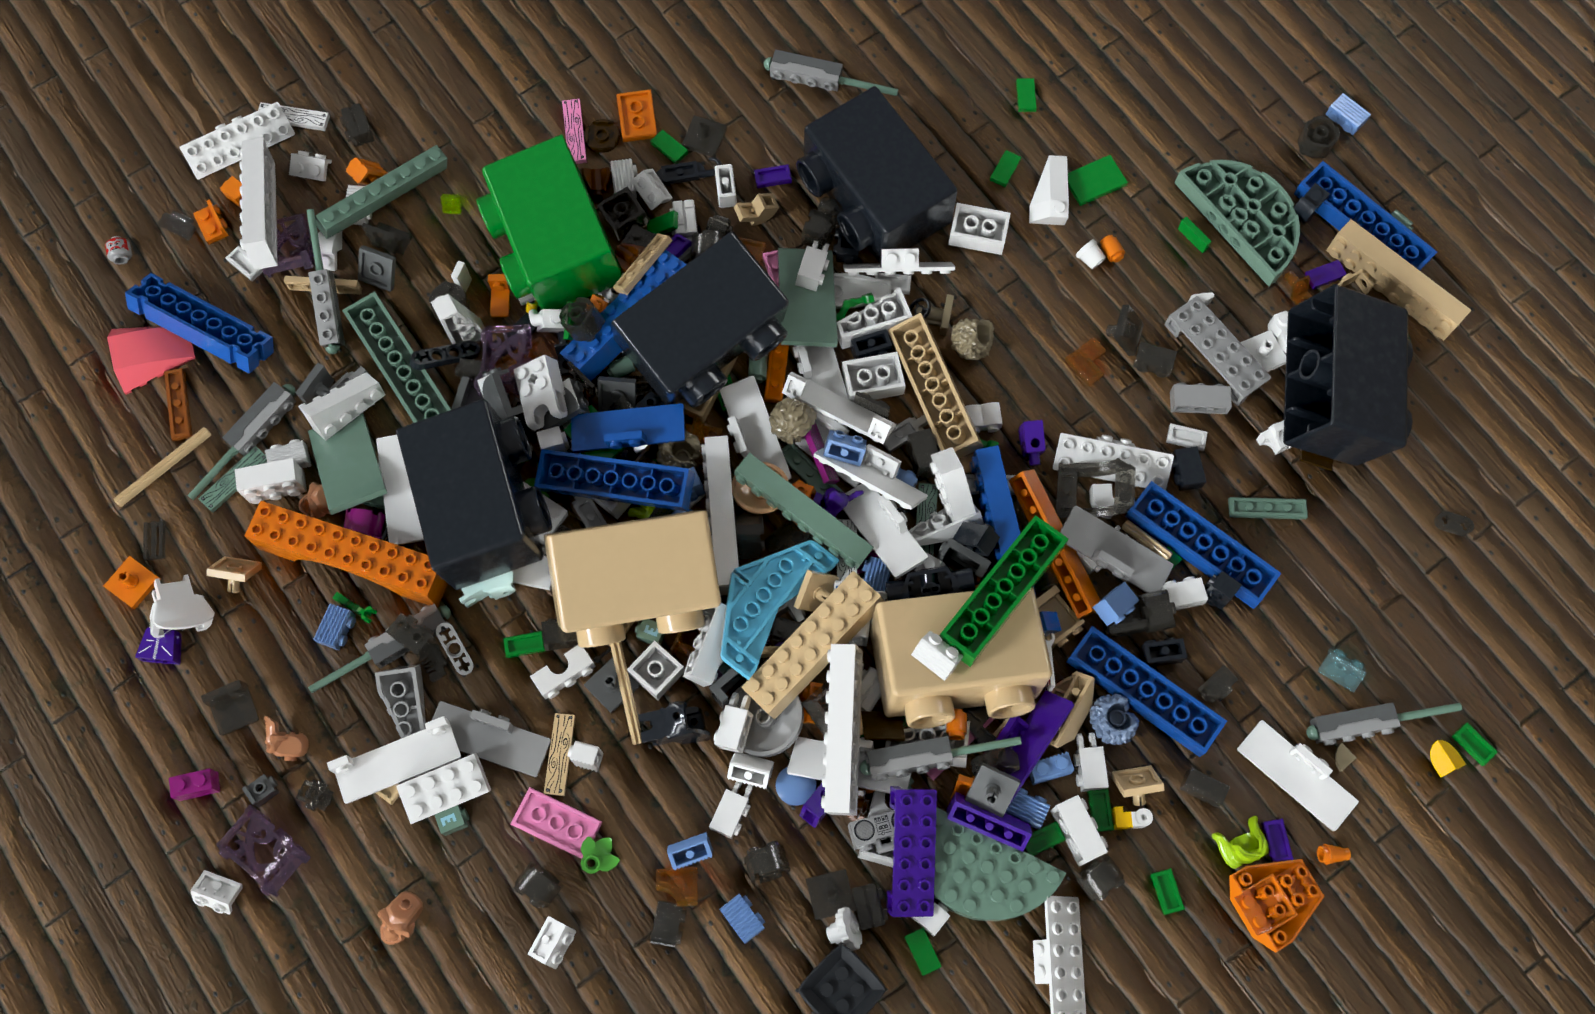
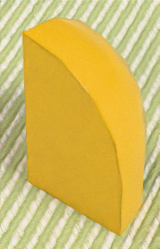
M1437 740L1432 745L1430 758L1440 777H1444L1452 771L1467 765L1459 752L1450 743L1444 740Z

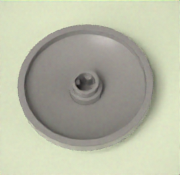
M744 684L735 691V693H739L737 708L741 707L743 697L748 695L741 688ZM799 695L776 719L767 714L751 698L748 711L754 716L743 752L755 757H771L782 753L796 741L804 722V709Z

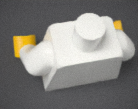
M527 301L526 312L529 314L530 323L537 327V332L558 333L564 331L566 310L542 309L540 312H537V301L535 303Z

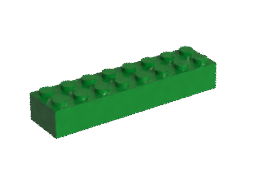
M1035 515L939 635L946 644L956 648L959 654L963 655L961 661L969 667L981 655L1069 540V538Z

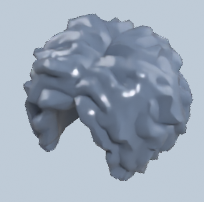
M1117 693L1112 696L1107 694L1106 696L1099 697L1094 706L1090 708V724H1092L1097 738H1102V742L1121 745L1130 742V739L1135 736L1139 720L1135 714L1128 712V698Z

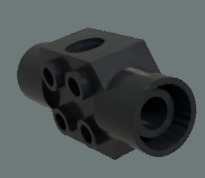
M947 565L910 571L907 573L906 579L885 582L888 601L976 590L972 568L951 571Z

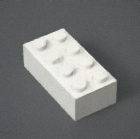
M477 753L396 785L410 824L491 791Z

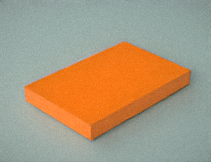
M651 89L616 94L623 142L654 138L657 135Z

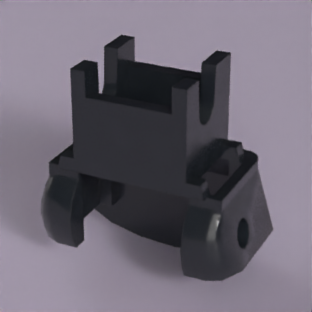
M675 701L669 704L667 708H660V710L638 715L639 722L649 721L650 725L653 726L652 729L641 732L642 743L652 742L653 746L671 742L689 744L708 741L712 739V734L706 731L701 708H686L687 703L683 701ZM694 719L698 721L696 726L692 725Z

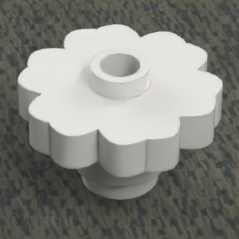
M849 907L838 909V913L835 914V922L826 928L829 941L832 944L843 942L851 951L860 949L862 934L859 930V922L855 914L851 912Z

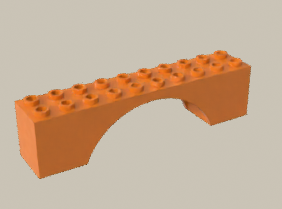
M260 501L244 535L261 551L292 561L308 560L329 565L368 579L402 597L426 605L435 604L438 607L448 585L445 580L432 570L427 554L264 501Z

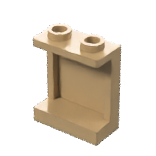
M1056 585L1036 599L1039 612H1057L1062 631L1054 634L1055 640L1051 646L1052 649L1056 646L1060 648L1069 641L1067 638L1070 635L1076 636L1083 630L1082 626L1085 623L1084 619H1077L1075 613L1059 595L1060 590ZM1047 636L1045 637V639L1047 641H1050L1051 637Z

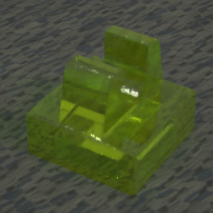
M442 194L441 204L443 213L461 214L460 195Z

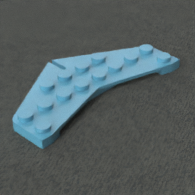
M809 540L735 568L730 576L720 653L721 659L749 680L758 667L778 609L798 595L807 570L829 573L840 560L817 542Z

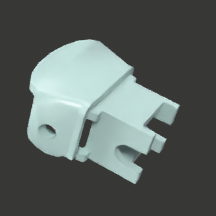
M513 571L462 588L464 596L459 598L460 602L469 608L487 596L497 600L511 595L516 591L513 585Z

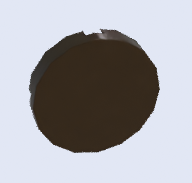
M605 119L593 121L590 126H587L584 133L587 146L598 153L613 150L620 140L617 126L610 120Z

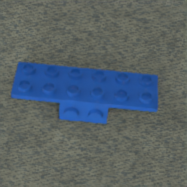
M679 403L578 414L571 419L572 451L620 449L622 447H639L641 445L685 441L684 405Z

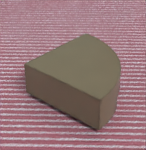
M1340 743L1335 750V764L1341 772L1356 759L1343 743Z

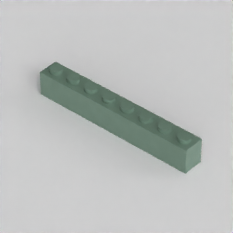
M437 145L433 146L315 215L317 228L326 239L336 235L447 169L448 158Z
M750 452L736 468L734 476H736L735 479L740 484H746L751 488L753 494L766 499V503L770 507L778 508L786 519L795 521L800 530L803 532L808 531L812 534L813 539L817 543L825 544L833 555L842 557L844 563L849 567L858 569L874 548Z

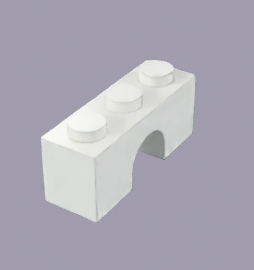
M577 645L564 654L568 660V668L564 673L554 674L546 665L530 676L545 700L556 697L561 689L571 687L576 683V679L582 675L585 677L593 672V668L596 666L584 648Z

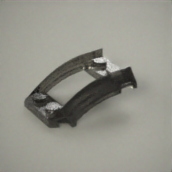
M1120 458L1094 463H1059L1056 503L1058 517L1068 518L1073 507L1077 506L1078 477L1115 474L1114 505L1082 508L1093 516L1100 518L1118 515L1135 505L1136 467L1125 463Z

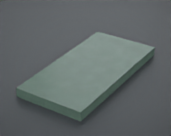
M778 248L779 289L789 300L784 320L781 323L787 330L788 335L781 342V345L837 347L832 251H827L826 259L830 261L827 271L823 270L822 272L825 275L823 284H818L817 291L795 285L806 249Z
M363 413L326 441L313 429L308 431L331 515L387 494Z

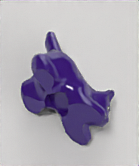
M834 487L828 488L823 495L825 506L822 508L836 518L837 514L846 507L848 502L863 495L864 491L859 490L847 495Z

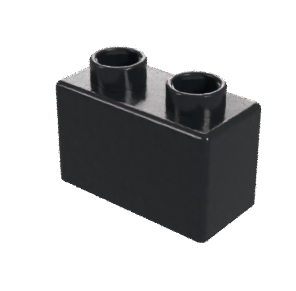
M876 86L869 88L805 126L804 156L796 162L797 171L803 184L812 195L821 197L827 193L840 210L837 215V222L844 238L853 249L862 251L868 247L878 262L881 263V249L911 248L951 224L957 196L956 186Z
M731 231L616 317L611 323L613 338L666 405L676 404L685 398L691 407L696 408L714 396L727 383L728 379L721 369L744 351L752 361H757L770 353L787 337V330L781 323L784 320L789 300L737 235Z
M1334 284L1288 311L1283 443L1285 445L1353 466L1361 465L1406 446L1413 424L1412 414L1407 408L1408 368L1413 357V346L1408 339L1407 309Z
M480 399L396 430L430 565L436 574L455 590H459L543 559L544 553L538 535L551 531L552 521L547 504L539 488L532 486L525 489L518 464L530 461L532 452L525 430L516 416L502 420L487 400Z

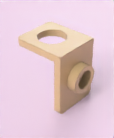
M1362 269L1354 274L1351 272L1346 274L1338 284L1344 287L1355 281L1365 295L1373 288V284ZM1362 279L1366 282L1367 288L1362 284Z

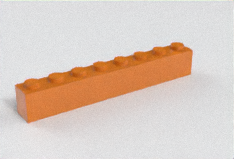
M1035 469L1022 471L1008 480L1029 522L1036 515L1057 531H1061L1063 525ZM1065 545L1064 549L1051 564V567L1077 619L1096 612L1093 606L1100 601V598L1076 551Z

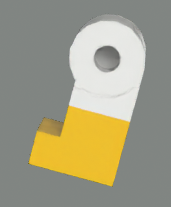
M1123 806L1111 809L1114 830L1144 828L1153 821L1151 811L1146 808L1135 812H1123Z

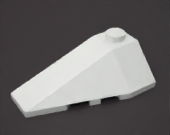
M1049 155L1029 206V223L1065 225L1068 219L1069 206L1067 156Z
M975 505V514L956 521L953 520L951 514L947 515L944 507L938 513L934 511L930 514V519L926 522L918 523L909 532L917 543L923 546L949 541L950 538L954 537L962 522H976L984 525L981 512Z

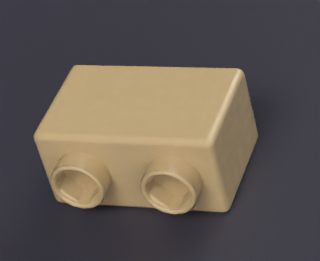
M706 510L682 512L544 535L557 623L565 633L576 632L578 646L581 648L597 647L624 641L626 639L624 623L656 618L657 629L661 634L698 629L705 625L703 610L716 608L721 604L709 519Z
M1034 587L973 665L969 667L963 661H960L945 681L911 654L920 640L929 631L940 635L974 591L877 603L869 631L885 716L889 718L906 716L908 727L928 729L945 725L955 719L954 709L986 706L988 716L995 719L1012 718L1031 712L1036 706L1034 699L1038 698L1052 676L1051 662Z

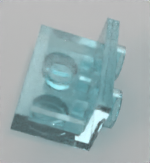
M1330 648L1318 672L1348 690L1355 692L1367 674L1366 668H1364L1365 665L1357 659L1350 660L1346 657V653L1337 648L1335 650Z

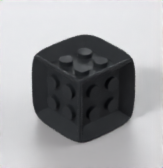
M840 942L839 946L832 950L806 977L800 987L795 989V992L801 995L803 1000L816 1014H868L884 993L888 991V988H885L873 971L853 951L843 945V942Z

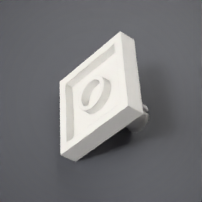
M1271 330L1240 342L1266 372L1286 364V355Z

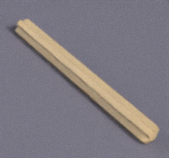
M205 427L200 429L114 498L116 504L120 507L124 506L211 436L209 430Z
M621 642L613 643L610 646L633 745H638L642 743L641 728Z

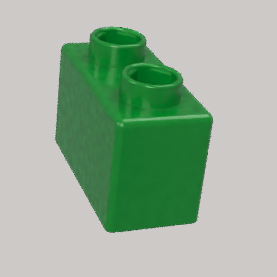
M562 134L483 167L482 173L490 193L477 198V206L493 239L507 234L513 253L501 257L499 261L505 278L517 299L532 293L541 310L562 309L567 307V302H579L593 294H598L614 287L622 277V271L577 164Z

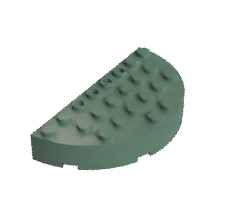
M1210 160L1209 163H1197L1180 171L1175 184L1268 286H1271L1287 268L1299 243V217L1293 209L1294 204L1288 193L1267 173H1261L1252 169L1253 166L1242 162Z
M936 807L934 899L938 903H942L950 911L979 921L1009 920L1026 914L1040 906L1047 900V896L1049 898L1056 891L1064 879L1066 872L1024 851L1022 852L947 819V812Z

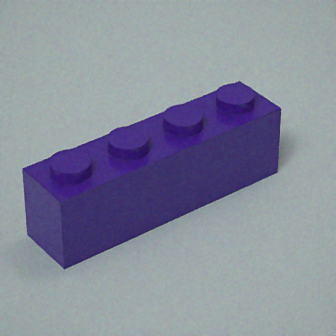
M956 791L947 807V819L1022 852L1032 835L1029 823L1006 813L1001 818L965 801V795Z

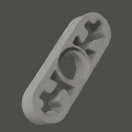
M448 622L440 623L436 628V635L456 671L461 675H468L474 667L471 657L453 625ZM441 627H449L451 629L448 632L449 636L452 638L454 635L456 639L450 640L445 644L444 641L448 639L444 634L440 635ZM452 643L460 645L461 650L458 654H452L449 651V646ZM465 653L466 656H463L462 659L465 663H470L468 666L469 670H460V660L458 659L455 662L453 658H457Z

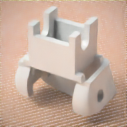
M188 574L184 575L183 581L161 584L159 578L155 579V590H152L154 603L150 614V633L154 638L164 637L163 629L177 630L195 627L198 632L204 631L211 626L215 612L203 595H194Z

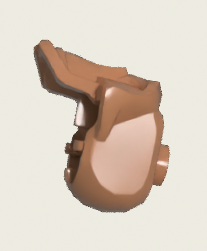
M312 482L309 485L308 494L299 501L298 506L302 514L319 519L331 513L327 506L322 484Z
M268 716L264 717L267 753L284 757V761H297V757L305 756L309 748V741L306 735L303 733L296 734L295 732H290V734L279 732V723Z
M409 891L401 892L387 907L378 912L377 915L382 921L380 928L381 939L385 944L394 945L400 943L405 937L409 938L413 934L415 921L423 910V902L416 894Z

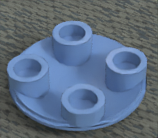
M786 767L777 777V794L788 805H803L815 792L816 780L790 775L787 773L788 767Z

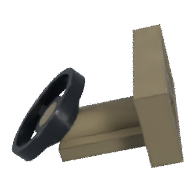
M947 294L944 309L932 307L927 299L918 298L910 304V312L916 305L915 315L921 313L929 325L940 326L939 335L946 336L954 295ZM926 301L927 305H920L918 302Z

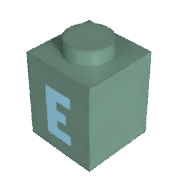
M650 619L642 620V622H638L635 628L636 637L639 641L651 645L655 640L661 646L665 634L658 632L657 622Z
M459 805L435 814L440 832L444 836L469 827L467 823L469 820L468 813L465 808L462 809Z

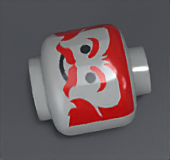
M114 236L106 242V254L111 262L121 265L131 259L132 250L127 239Z

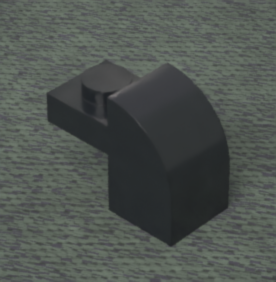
M1315 183L1304 197L1298 201L1293 209L1296 215L1298 214L1299 221L1303 225H1306L1317 213V209L1328 198L1330 193Z

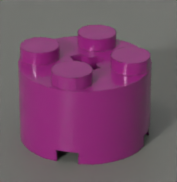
M347 509L344 528L381 539L386 515L378 512L377 516L372 513V510Z

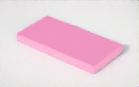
M529 787L511 825L582 859L581 845L588 836L594 840L603 822Z

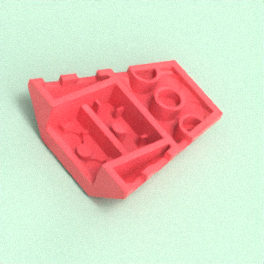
M161 326L111 329L107 337L113 369L125 395L131 393V390L138 386L142 387L148 384L149 380L163 376L164 371L174 370L196 358L193 343Z

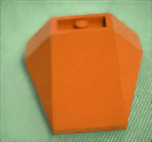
M1302 859L1245 866L1229 876L1230 900L1254 939L1275 953L1295 940L1325 897Z

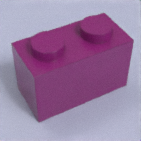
M210 768L169 778L170 796L178 801L220 792L218 772Z

